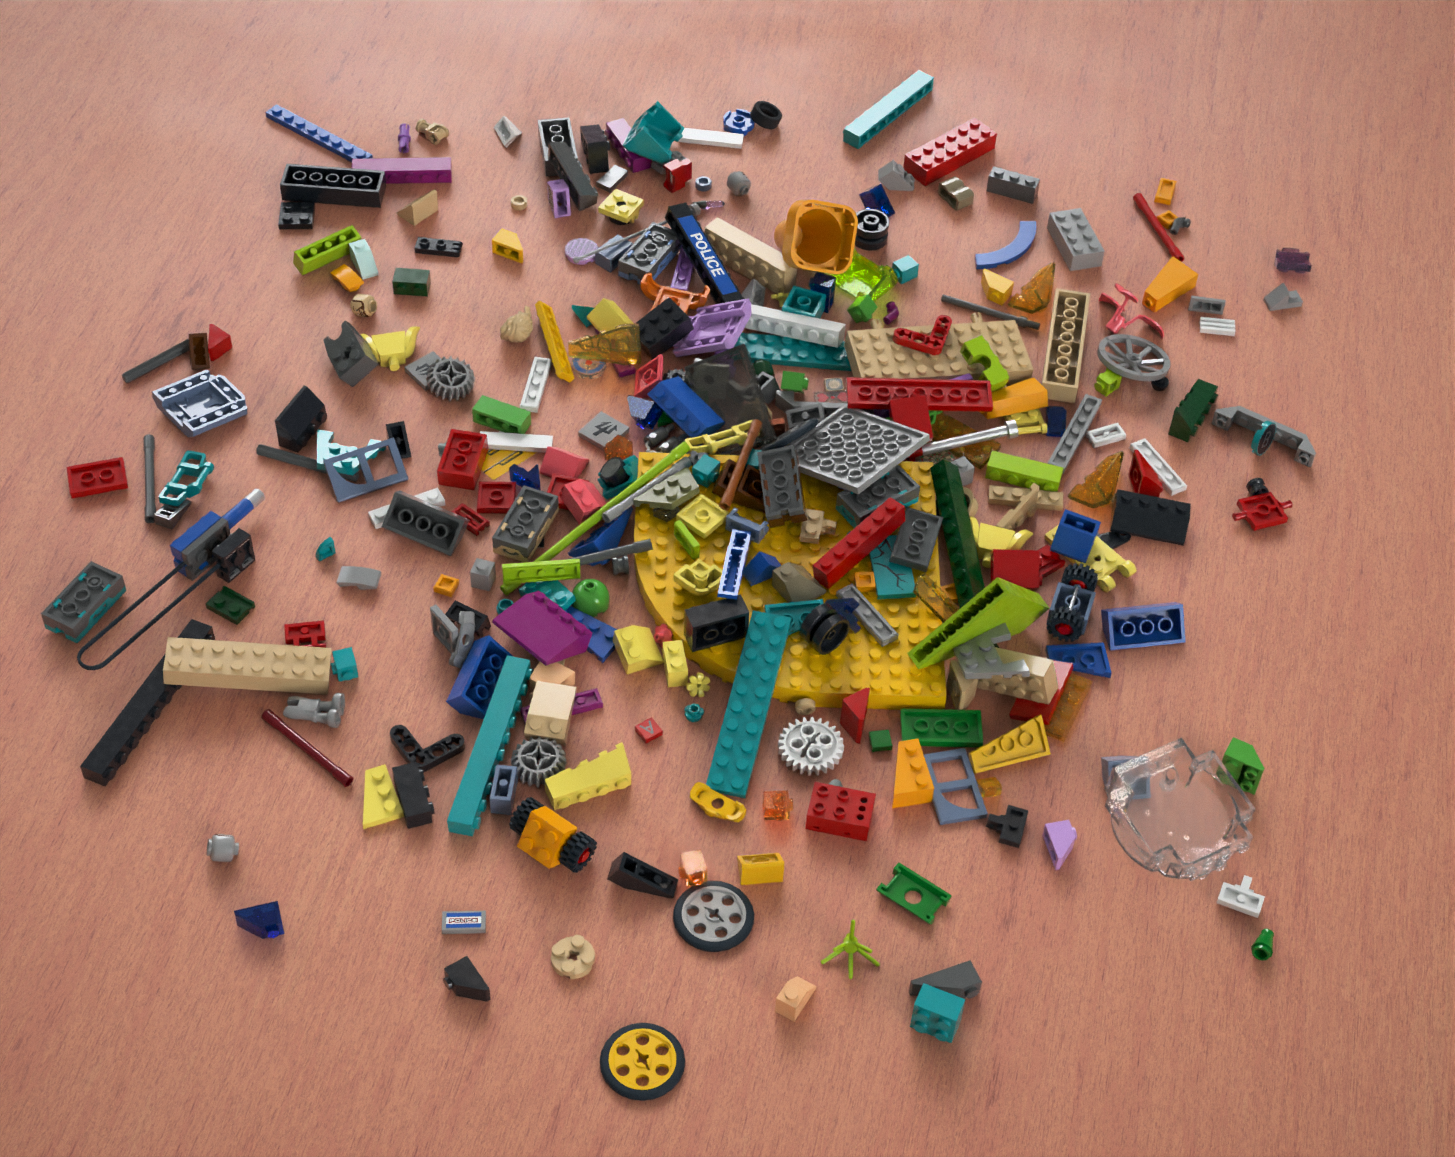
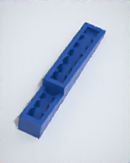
M732 529L717 597L737 600L750 548L751 531Z

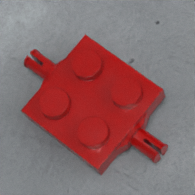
M1272 492L1238 499L1237 506L1241 512L1233 513L1232 517L1234 521L1245 519L1253 531L1287 523L1288 517L1284 509L1292 508L1293 504L1291 500L1279 502Z

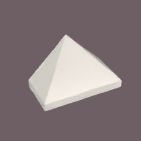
M505 116L494 126L505 147H508L522 134Z

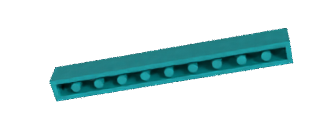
M508 655L505 659L447 819L449 832L473 837L475 829L480 827L481 812L486 810L487 795L491 794L496 765L504 759L505 744L508 745L510 742V730L515 727L516 713L521 710L522 696H526L527 682L533 673V668H531L530 660Z

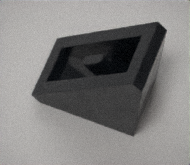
M404 421L385 424L387 439L394 437L401 459L412 457Z

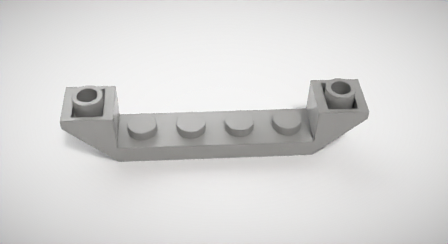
M776 390L775 406L784 413H786V410L821 403L824 407L825 417H828L843 405H847V403L794 401V391ZM859 409L874 415V409Z
M1241 406L1216 409L1212 424L1226 431L1230 429L1233 423L1256 432L1258 429L1261 430L1263 428L1261 426L1263 422L1267 420L1276 424V433L1273 440L1297 450L1294 461L1311 468L1316 452L1306 434Z

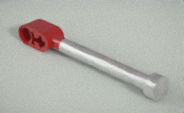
M1013 419L1005 421L1003 426L927 443L903 461L914 462L915 457L1007 436L1008 439L1018 437V427Z

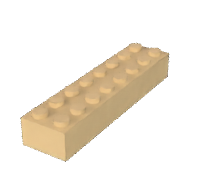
M1056 288L1041 383L1047 389L1049 400L1075 403L1090 293Z
M168 637L163 667L164 684L328 695L332 648Z

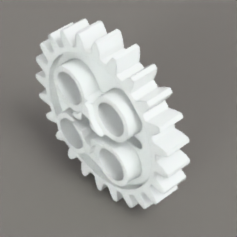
M803 717L802 722L795 719V725L788 723V728H783V734L779 735L778 754L781 755L782 761H786L787 767L793 765L792 771L800 769V774L807 771L809 776L812 771H815L818 776L819 771L822 770L826 774L827 767L833 770L834 764L838 765L839 760L842 759L844 744L843 738L840 737L841 732H835L836 726L829 727V721L823 724L822 718H819L817 722L814 721L813 717H811L810 721Z

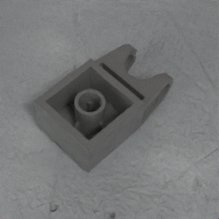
M344 321L341 325V335L336 340L327 336L324 339V344L328 357L339 378L354 387L379 364L367 341L363 339L349 322Z

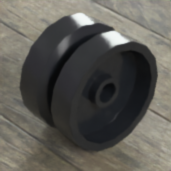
M863 209L857 212L858 226L855 245L868 251L883 248L887 244L890 222L888 216L876 209Z
M824 603L807 615L800 627L799 635L808 644H812V647L819 654L826 655L835 650L844 641L850 630V622L843 615L838 614L837 610L830 604Z

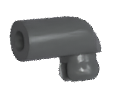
M1186 217L1176 218L1170 233L1177 235L1180 228H1188L1190 226L1191 220L1186 219Z

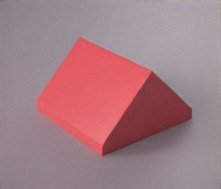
M662 354L636 370L634 390L636 398H650L648 393L659 382L663 381Z
M548 446L539 472L552 478L553 474L578 478L589 463V459L558 447Z

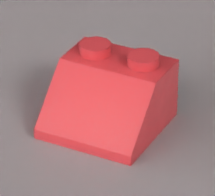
M578 479L564 485L561 499L579 525L606 504V501L594 484Z

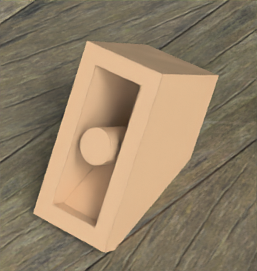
M798 976L787 981L776 998L775 1012L794 1022L816 990V986Z

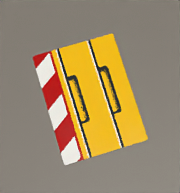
M488 449L481 471L492 480H495L538 452Z

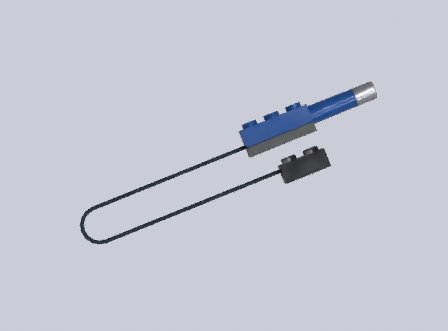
M254 489L222 517L210 511L201 517L196 524L188 528L178 539H175L170 545L172 555L174 556L175 569L86 643L78 652V664L86 670L103 668L212 573L216 571L219 578L230 583L255 561L251 535L240 528L230 534V529L265 500L264 493L259 489ZM216 562L213 568L105 661L94 666L83 664L81 655L85 650L173 575L179 572L193 581Z

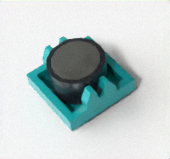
M635 455L624 460L620 457H613L603 465L598 473L600 478L597 481L603 488V497L608 500L617 496L637 480L638 458Z

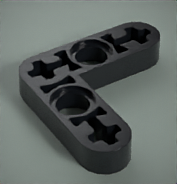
M396 725L390 730L391 742L408 764L417 762L416 757L418 756V760L421 763L424 762L423 764L417 763L418 769H423V772L460 754L465 749L464 737L460 734H451L423 749L405 726ZM407 746L415 747V750L412 752H407L404 749ZM436 750L444 752L441 756H434L432 754Z

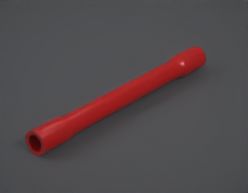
M1141 193L1135 194L1133 200L1139 209L1142 210L1168 249L1171 257L1174 256L1183 262V254L1175 246L1158 221Z

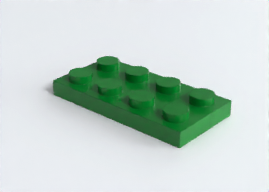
M900 709L901 741L919 739L921 746L936 747L983 746L981 710Z

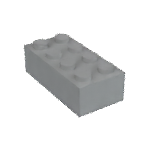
M1077 208L1050 213L1047 229L1069 270L1075 271L1102 266L1105 251L1082 209Z

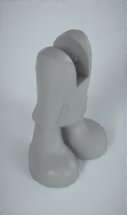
M335 693L332 701L291 696L287 699L288 706L284 708L283 715L290 719L310 720L314 723L320 722L327 724L329 727L338 728L341 723V716L344 714L345 696L343 693Z

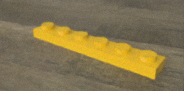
M539 300L535 307L541 323L540 326L544 332V338L548 345V351L552 358L551 361L556 370L555 374L559 379H564L570 383L575 378L552 307Z

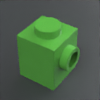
M866 294L856 298L847 311L856 323L867 322L872 318L873 312L878 307L870 295Z

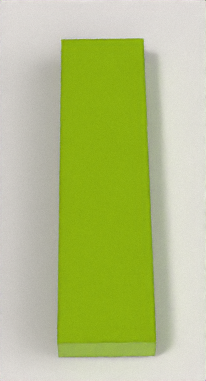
M580 559L502 564L503 584L580 579Z

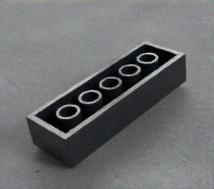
M286 164L280 182L282 200L381 208L386 190L385 171Z

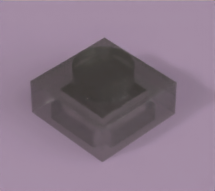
M679 507L673 510L655 508L653 509V516L668 522L676 517L680 509Z

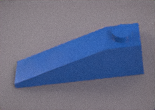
M629 507L610 523L604 522V526L590 533L591 536L585 541L581 540L568 552L569 556L574 558L618 547L633 507ZM611 559L590 563L589 565H604L608 563Z

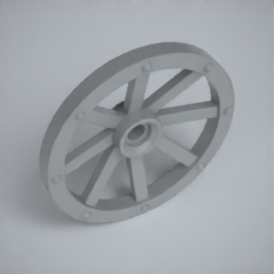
M1115 334L1107 336L1101 340L1097 350L1100 361L1108 369L1132 380H1160L1167 375L1170 368V359L1160 347L1146 339L1133 335ZM1114 343H1125L1126 355ZM1132 344L1145 349L1139 354L1133 353ZM1109 346L1118 356L1106 352L1105 348ZM1150 352L1159 358L1142 360ZM1150 365H1163V368L1160 370L1148 367Z

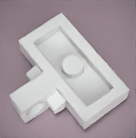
M1244 875L1241 885L1235 884L1234 886L1223 882L1217 904L1258 918L1265 896L1253 893L1254 890L1249 889L1252 877Z

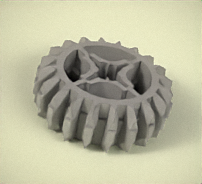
M443 356L442 360L437 358L435 363L432 362L427 370L426 380L428 388H430L431 393H435L436 397L442 396V400L449 398V401L455 398L458 401L459 397L464 399L466 394L469 395L474 387L475 377L473 369H471L470 364H466L465 360L459 361L458 357L452 359V356L446 359Z
M531 737L530 741L523 739L522 745L517 744L516 750H513L511 765L517 766L518 779L521 780L522 784L528 782L529 787L536 784L537 788H539L540 784L545 785V779L565 770L567 764L565 759L566 753L562 750L561 744H557L555 740L549 741L547 737L545 739H541V737L533 739Z

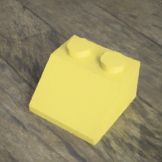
M631 625L614 631L613 643L626 675L664 662L650 628Z

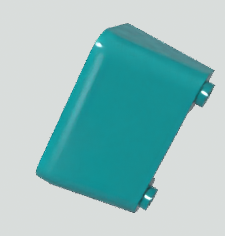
M657 101L635 121L622 146L627 151L657 163L666 164L672 159L671 155L673 152L669 149L674 141L678 142L683 137L684 127Z

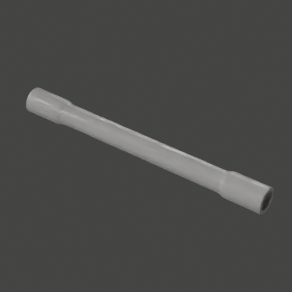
M686 456L661 475L619 504L602 513L603 520L606 523H610L620 516L622 512L634 505V498L683 468H689L692 465L690 459Z

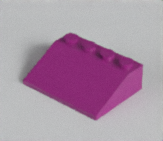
M540 591L524 595L492 620L494 625L545 666L586 652L592 636V632L584 624L578 622L571 614L564 611L557 603L550 600Z

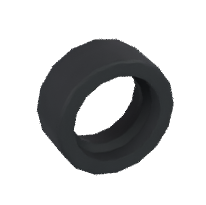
M766 101L756 102L750 113L752 120L765 129H775L782 119L781 111Z

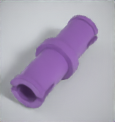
M404 123L399 127V151L402 152L403 148V153H408L409 142L411 141V136L409 135L410 126L407 124L406 129V124Z

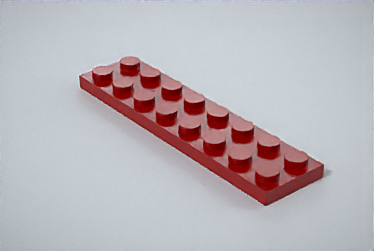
M847 377L846 379L848 409H888V403L893 397L903 396V398H908L912 394L920 393L921 396L926 395L928 410L992 412L993 410L990 381Z

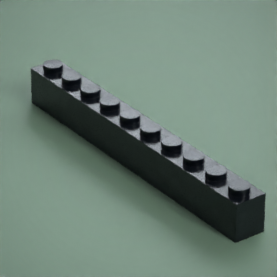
M193 619L190 620L178 636V638L215 640L212 626ZM165 655L81 764L80 768L85 779L106 786L115 777L119 767L126 762L131 751L138 746L142 736L149 731L154 720L159 718L166 704L170 703L174 693L182 687V685L164 684L163 667Z

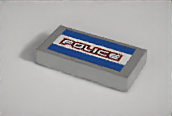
M442 911V934L486 933V911Z

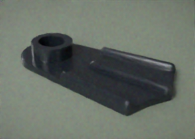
M1112 531L1097 535L1111 549H1115L1131 539L1129 534L1122 536L1120 535L1122 533Z

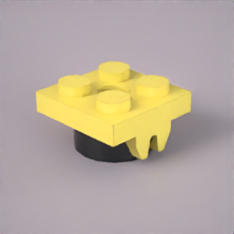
M615 189L598 207V212L609 216L610 221L617 225L634 223V220L638 219L639 210L643 207L644 200Z

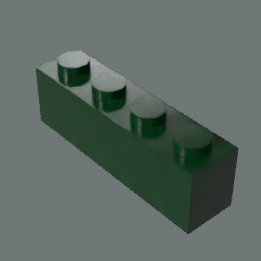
M1198 379L1190 392L1185 395V399L1181 400L1179 407L1175 408L1168 435L1185 442H1189L1192 436L1195 437L1199 429L1198 425L1202 426L1205 414L1208 415L1210 413L1211 404H1215L1219 394H1216L1218 386Z

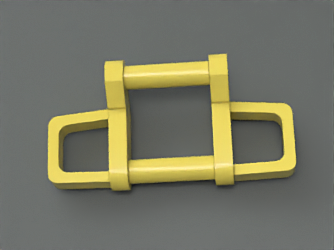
M752 420L711 435L704 434L685 439V442L690 446L689 452L696 451L697 453L706 452L714 454L718 451V448L738 443L740 446L744 445L747 438V433L744 431L750 428Z

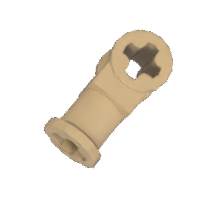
M420 119L416 124V131L424 133L426 139L430 140L434 145H438L440 140L449 136V130L442 124L439 125L435 122L429 124L424 119Z

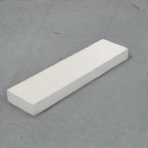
M684 128L682 132L683 137L678 142L742 149L744 134Z
M534 357L521 400V409L538 413L551 369L552 359Z
M480 431L481 434H487L488 449L546 453L547 447H552L553 436Z
M1145 438L1130 444L1129 449L1132 452L1139 450L1156 472L1164 489L1171 496L1186 490L1187 485Z

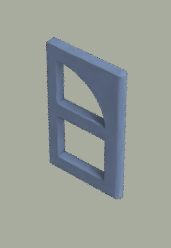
M394 437L323 460L338 503L408 480ZM388 446L397 474L374 481L364 453ZM357 456L366 484L348 482L338 474L333 463Z
M966 748L923 754L934 786L932 802L939 824L945 825L987 818L988 813ZM961 759L968 779L938 783L932 763ZM971 789L978 809L958 807L946 800L942 793Z

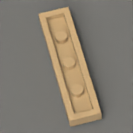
M990 485L988 504L1017 506L1022 495L1027 496L1030 493V489ZM1039 490L1036 508L1062 511L1063 492Z

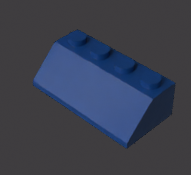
M679 376L659 382L648 393L651 400L689 438L704 434H714L725 424V421Z
M1170 602L1101 610L1102 629L1109 650L1186 643L1183 604Z
M490 635L474 641L446 702L460 714L484 720L507 655H513Z

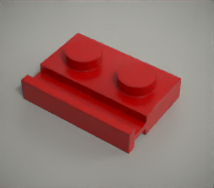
M1048 544L1038 549L1039 556H1042V567H1039V575H1042V579L1064 567L1066 562L1064 559H1060V555L1050 551L1051 547Z

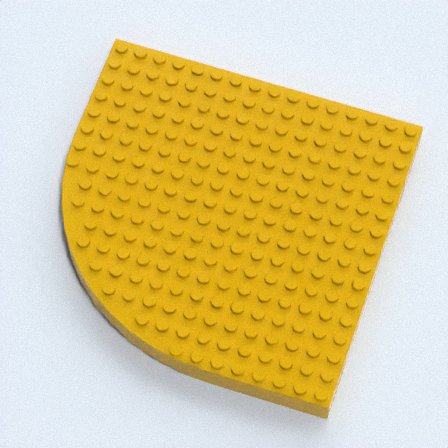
M639 452L637 479L669 453ZM685 454V455H683L680 459L674 461L671 465H669L666 469H664V470H663L661 473H659L656 477H658V476L661 475L663 472H665L666 470H668L669 468H671L673 464H675L676 462H678L679 460H681L683 457H685V456H686V457H689L690 454ZM708 454V456L720 461V471L728 459L737 463L739 455ZM902 461L898 465L920 486L918 502L912 504L909 508L936 515L935 489L930 470L934 463ZM692 465L689 467V470H690L691 474H692ZM801 473L806 509L824 511L823 519L837 522L835 535H820L819 544L800 542L803 522L792 524V521H786L785 525L770 528L769 524H767L769 531L758 544L751 541L745 567L760 551L776 557L781 565L787 562L801 565L814 577L813 564L841 541L849 531L854 529L836 510L837 494L844 490L833 484ZM712 482L708 488L698 484L700 493L673 510L650 508L649 504L644 503L640 507H636L634 542L651 539L653 550L634 553V569L640 594L643 596L645 607L649 614L653 616L655 624L657 626L666 624L668 629L673 632V641H683L686 658L690 661L694 660L705 672L722 678L723 682L733 684L745 638L692 652L684 636L685 609L726 598L717 597L718 589L706 596L691 594L674 582L673 574L686 564L690 566L698 559L710 567L715 564L723 570L732 533L725 529L726 521L705 539L686 527L700 544L699 558L694 560L674 536V522L677 521L676 514L700 494H703L719 505L721 497L712 493L716 483ZM732 503L730 509L726 510L730 513L733 508H737L739 516L759 525L763 521H767L765 511L747 508ZM900 526L889 536L898 535ZM938 536L927 572L912 568L917 592L916 597L877 599L876 589L873 592H861L899 634L898 639L883 647L836 596V591L850 584L855 586L854 572H872L869 554L830 589L822 586L826 593L814 600L823 599L824 603L830 604L835 608L838 614L843 615L850 622V630L844 641L835 650L826 655L819 654L812 647V644H808L799 635L800 631L788 635L772 698L780 699V702L784 703L808 698L815 701V707L842 708V700L867 687L870 688L867 709H945V661L918 669L907 654L942 624ZM742 577L738 595L742 596L749 610V623L753 610L765 612V605L788 603L772 586V578L751 586L746 578Z

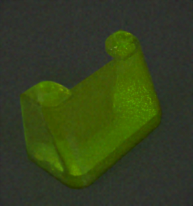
M855 248L852 263L847 271L842 274L819 273L818 275L823 281L826 282L828 280L855 298L869 294L874 302L898 283L893 268L888 265L884 267L883 265L875 264L857 253Z

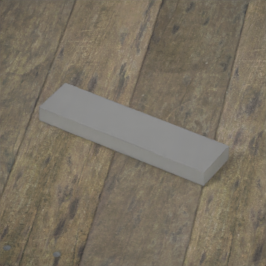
M853 584L836 591V596L882 647L898 639L899 634Z

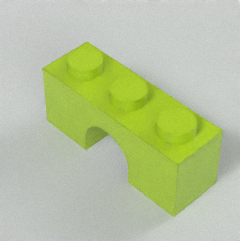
M981 335L964 342L960 353L967 364L980 363L986 368V370L982 371L978 380L990 381L991 392L1005 387L1009 380L1008 372L1000 364L999 358L991 350L988 341Z

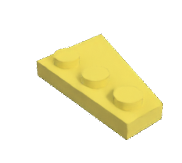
M386 765L365 770L363 829L404 817Z

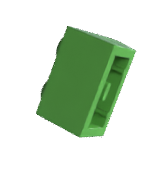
M1233 737L1223 756L1216 778L1255 795L1265 768L1253 745Z

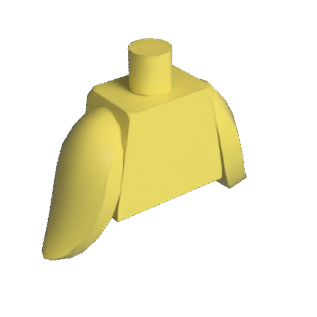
M410 327L406 332V336L405 331L371 335V338L366 334L360 335L367 341L381 367L389 366L391 371H397L401 364L406 363V358L413 354L420 327Z
M969 516L978 558L982 559V565L986 568H991L990 553L993 549L1021 550L1025 542L1033 535L1032 532L1025 529L1015 534V531L980 523L979 527L977 519Z

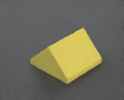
M605 298L587 315L590 323L608 342L629 331L628 328L634 325L614 301Z

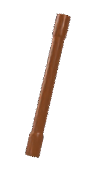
M754 419L751 422L747 438L732 476L719 503V507L723 510H729L740 478L763 425L760 420Z

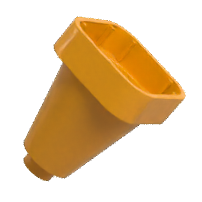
M811 199L798 200L790 206L787 218L777 225L774 232V240L777 247L782 250L783 259L788 266L825 274H842L849 269L852 263L858 226L857 215L852 208L846 205Z

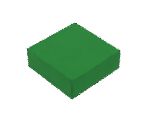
M889 730L869 731L868 736L872 752L892 750L893 745Z

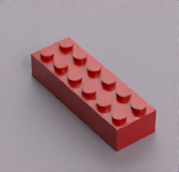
M973 118L905 154L903 168L914 179L927 186L995 149L997 133L978 119Z

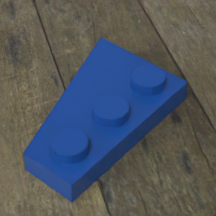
M1104 643L1046 646L1047 659L1073 663L1072 671L1111 678L1112 673Z

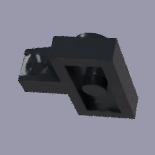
M1008 805L1005 815L989 814L986 827L1001 833L999 843L1019 848L1028 810Z

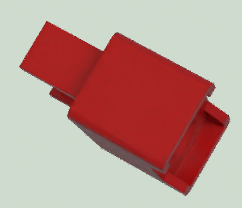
M687 158L682 161L675 159L663 165V168L666 169V180L663 186L671 193L684 188L685 182L692 179V162Z

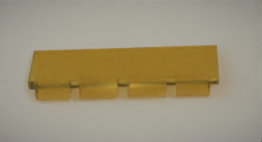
M926 573L918 576L913 593L944 623L959 610V607L949 597L946 598L947 595L937 585H934V582Z

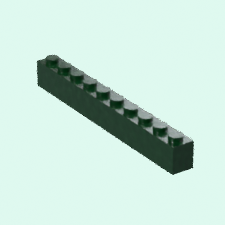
M942 459L932 466L930 470L940 517H943L942 527L958 603L961 608L982 591L985 586L959 468L946 459Z

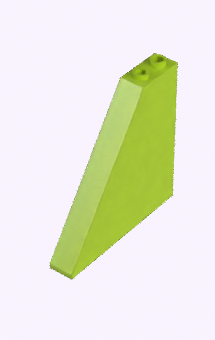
M997 577L907 654L917 668L922 669L955 657L954 648L1002 623H1006L1011 636L1019 634L1050 608L1038 593Z

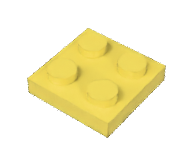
M700 494L676 514V520H681L686 527L705 539L726 521V516L729 515V512L721 509L719 505L703 494Z

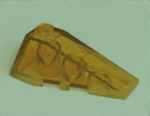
M1055 262L1040 268L1030 278L1031 281L1021 287L1022 292L1020 294L1016 293L1011 298L1008 306L1031 314L1037 311L1041 313L1046 310L1052 295Z
M639 323L615 326L614 330L607 332L603 330L600 331V334L592 337L587 335L569 341L568 355L572 358L620 365L641 364Z
M1123 451L1107 456L1095 467L1096 471L1084 477L1085 482L1082 485L1079 483L1073 487L1067 495L1068 498L1091 508L1099 506L1102 508L1109 505L1110 500L1115 495L1124 456Z

